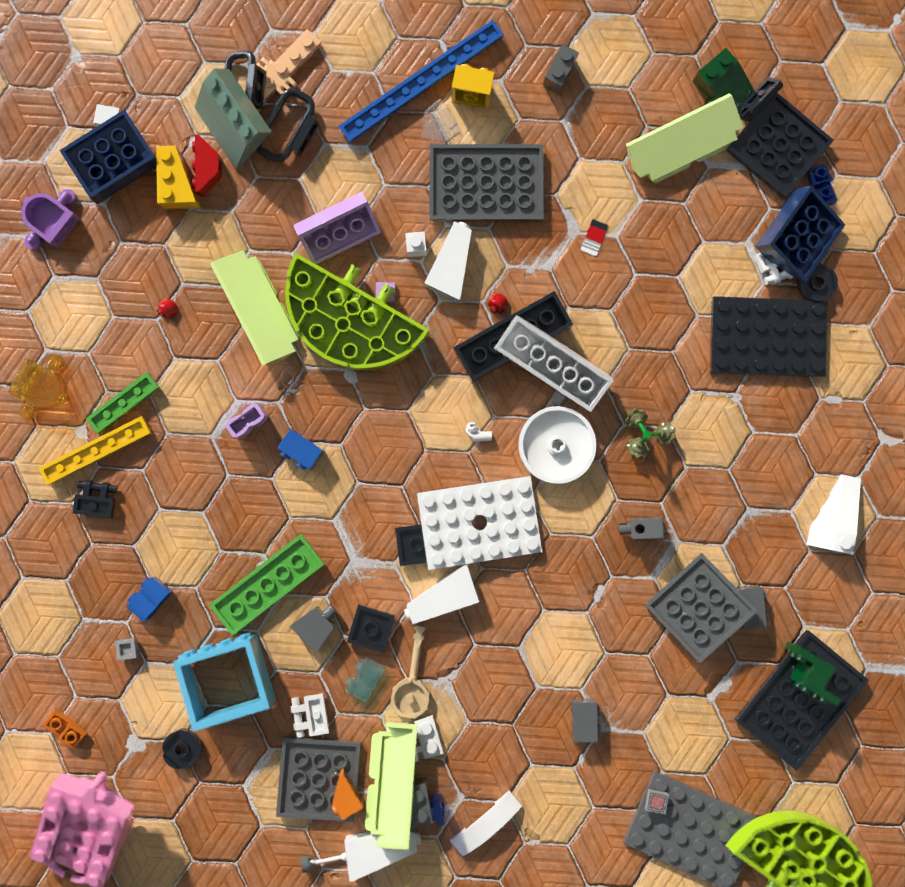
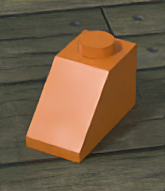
M344 769L340 770L332 803L333 812L336 816H340L343 821L361 810L364 803Z

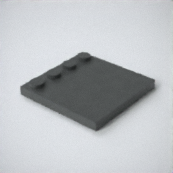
M700 553L645 604L699 663L758 612L751 602L703 553Z
M283 736L276 817L342 821L341 817L336 816L333 812V798L340 770L342 769L346 771L357 790L361 741ZM354 814L343 821L354 822Z

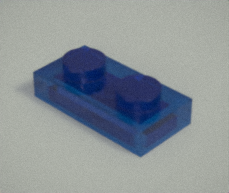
M441 793L434 795L430 808L431 818L436 820L437 827L445 825V809Z

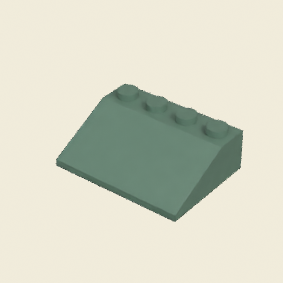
M214 68L203 81L194 108L234 167L239 169L272 131L229 69Z

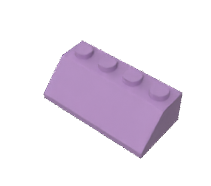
M362 192L293 225L311 262L314 264L329 259L381 233Z

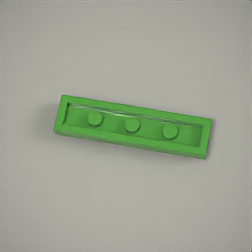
M146 372L85 419L95 432L100 434L160 389V386L150 373Z

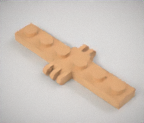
M308 29L275 62L272 60L268 62L263 57L261 62L265 66L262 67L259 63L256 64L267 71L263 104L275 92L281 95L284 89L290 88L289 84L295 89L297 88V83L290 77L321 46V42Z

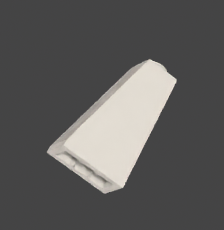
M454 221L424 284L426 288L459 303L472 230L469 229V225Z
M467 564L462 565L407 603V609H404L407 620H411L412 624L478 603L479 600Z
M410 827L408 850L377 847L379 834H371V832L346 835L345 850L349 881H355L417 853L418 845H421L420 832L416 833V827Z

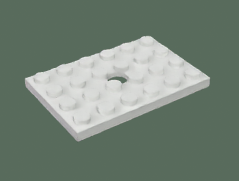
M531 476L417 493L428 570L542 552ZM477 515H482L487 520V526L483 530H476L473 527L472 521Z

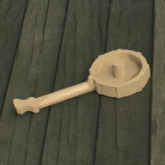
M415 625L414 627L416 634L413 635L415 640L409 678L405 677L393 686L391 695L393 709L400 717L415 719L428 709L430 691H428L420 679H417L422 640H424L422 633L426 629L425 626Z

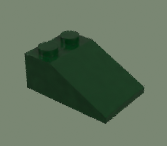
M727 48L700 69L693 79L694 84L710 102L731 94L737 111L755 91L739 61Z

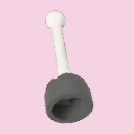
M346 853L320 860H315L311 856L301 857L302 872L308 873L313 871L316 864L341 859L346 861Z

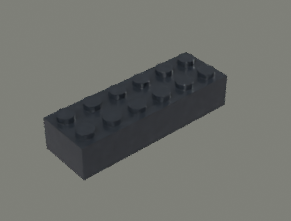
M555 291L453 347V351L471 383L513 361L494 347L516 315L552 338L574 325Z

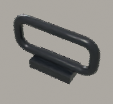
M244 50L231 53L225 61L224 69H229L232 72V65L235 60L248 59L245 93L256 109H263L267 71L256 65V58L251 51Z
M288 88L283 91L265 121L269 129H271L290 96H295L307 103L308 108L284 151L279 155L274 154L263 147V142L257 148L258 153L274 162L287 160L292 151L295 155L301 157L319 125L317 119L312 116L315 111L313 98L295 88Z

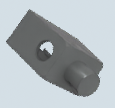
M662 517L631 518V523H619L620 535H632V539L664 538ZM637 525L644 526L643 531L637 532L635 528Z
M331 604L324 611L316 606L295 621L290 628L316 653L336 626L331 619L338 611Z

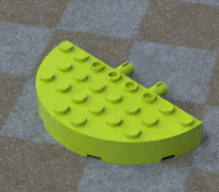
M295 253L287 272L285 288L287 311L301 339L324 360L351 370L368 371L382 369L410 356L430 334L428 328L386 304L393 291H395L393 287H389L388 284L384 283L377 298H374L353 285L362 272L358 267L355 268L351 264L344 279H341Z
M777 811L762 815L739 829L726 844L736 856L769 879L765 887H873L867 863L862 858L856 845L830 823L809 813Z

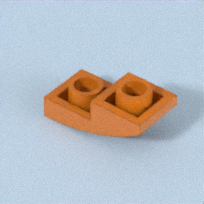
M57 708L53 710L42 725L59 736L57 740L73 750L86 735V732L75 721Z

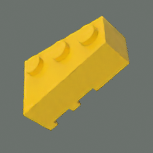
M156 146L157 203L163 209L201 208L195 190H193L182 153L176 146Z

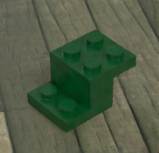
M788 641L784 648L790 651L788 655L799 661L790 676V679L795 681L794 686L828 706L830 703L838 706L841 699L824 689L836 668L802 647Z

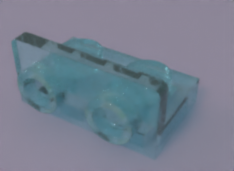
M366 656L364 660L360 659L354 668L357 671L354 678L350 676L345 684V687H347L346 694L350 693L364 702H367L386 667Z

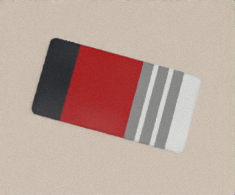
M592 219L581 251L597 256L608 225Z

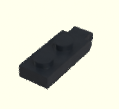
M767 77L739 107L740 119L748 121L752 116H756L784 86L782 81Z

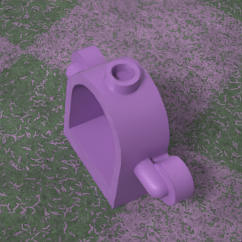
M62 190L58 200L43 193L34 194L23 200L22 219L26 226L33 230L32 234L27 235L24 241L29 249L39 250L43 244L41 237L58 248L78 222L80 217L66 208V205L72 206L77 201V195L72 190Z

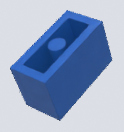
M292 429L288 431L278 446L283 457L288 460L293 458L297 461L296 465L303 470L307 468L312 470L324 453L323 449Z

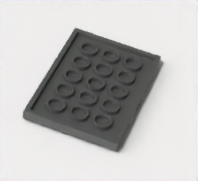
M430 144V221H543V144Z
M654 770L623 842L718 887H734L744 861L736 856L726 844L739 829L758 817ZM648 789L669 794L665 814L645 810Z

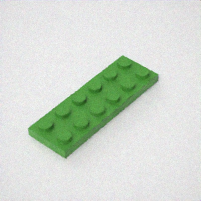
M300 534L209 604V606L233 636L325 565V563L304 535Z

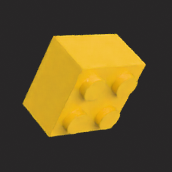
M467 64L456 65L452 83V102L488 109L493 88L494 72L487 68H472Z

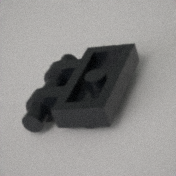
M92 480L78 481L77 488L83 489V495L75 494L72 513L113 518L116 499L108 498L109 493H117L118 486L111 485L108 482L100 484L94 483ZM92 490L101 491L100 497L91 496Z

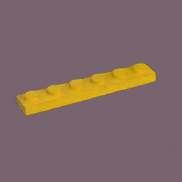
M140 416L38 469L46 485H51L152 434L144 416Z

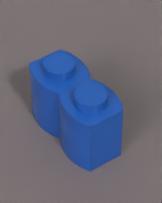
M157 577L145 579L141 584L142 589L139 593H133L128 599L129 604L127 608L143 622L148 621L173 592Z

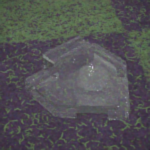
M441 99L425 110L421 139L448 143L462 132L459 124Z

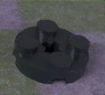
M819 263L806 283L798 280V290L804 300L822 302L829 299L834 294V291H836L838 287L837 275L832 269L830 270L826 267L827 265ZM815 278L822 282L819 288L813 284Z
M180 728L173 731L162 744L163 759L167 765L174 769L190 768L199 760L203 743L195 732L186 728ZM178 745H185L187 752L179 753L180 748Z

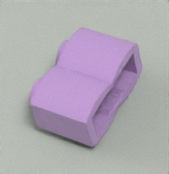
M252 404L241 415L230 419L225 427L233 438L240 439L247 436L253 430V427L264 424L269 416L261 405Z

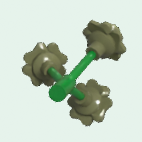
M635 408L633 411L628 412L625 423L628 424L629 428H640L643 432L642 439L640 437L630 439L629 444H627L629 454L639 459L640 457H646L647 452L650 451L647 441H645L646 439L655 436L661 444H671V441L676 438V429L671 426L670 422H661L659 427L655 429V432L647 431L644 425L648 415L645 414V410Z

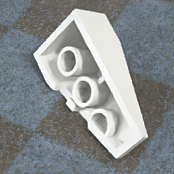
M840 475L829 494L828 500L821 507L819 515L810 526L806 545L853 555L857 536L861 479Z

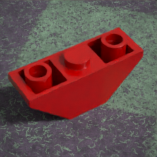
M195 135V141L192 142V150L195 153V160L192 161V168L195 172L192 187L200 197H204L222 178V158L200 135Z

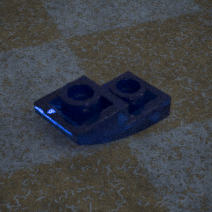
M823 164L810 168L807 171L809 185L817 191L828 205L836 204L838 199L831 186L833 179L827 165Z

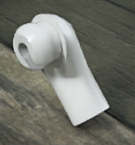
M474 422L467 424L466 432L474 441H492L491 431L481 432Z

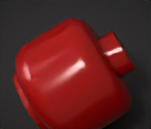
M500 293L493 294L488 301V306L491 307L490 311L493 313L498 312L501 314L509 305L506 296Z
M166 298L158 303V313L161 317L165 316L167 319H171L178 313V306L172 299Z

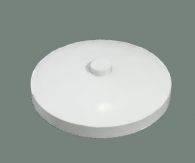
M560 406L548 407L531 416L523 426L519 436V454L526 469L536 478L553 484L567 483L583 475L592 464L596 452V438L589 422L577 411Z

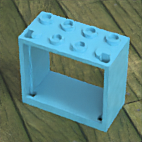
M245 633L239 635L234 641L232 638L220 641L216 646L213 643L203 646L197 652H195V649L179 655V659L173 662L193 732L269 709L276 701L257 634ZM245 647L260 697L204 714L190 663Z

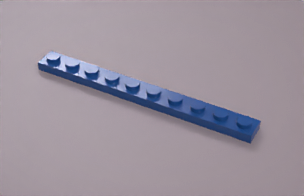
M492 19L338 126L347 141L352 143L455 71L456 65L466 64L501 40L504 34Z

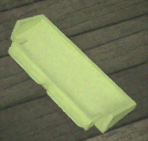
M727 94L627 143L626 147L632 170L640 178L647 175L651 181L658 183L688 168L691 162L695 160L701 162L727 149L732 142L738 140L735 131L743 128L732 95Z
M243 250L213 261L210 265L262 366L285 360L293 354L295 349L292 344L299 340V335L283 304L278 301L277 293L262 263L256 256L247 258Z
M387 722V732L379 731V733H375L372 736L369 776L375 779V784L368 787L365 828L371 831V834H379L377 847L408 850L417 725Z

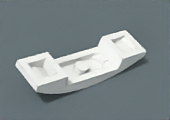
M509 790L495 802L491 809L467 829L461 830L450 842L462 856L470 853L502 828L522 807L521 803Z

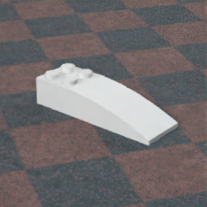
M517 315L494 347L590 412L613 382L610 375Z

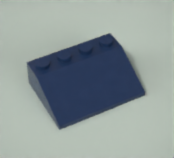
M125 109L59 150L89 198L96 204H100L157 168L155 153Z
M812 186L798 188L794 190L755 247L768 261L773 264L775 263L779 268L800 282L806 283L845 224Z

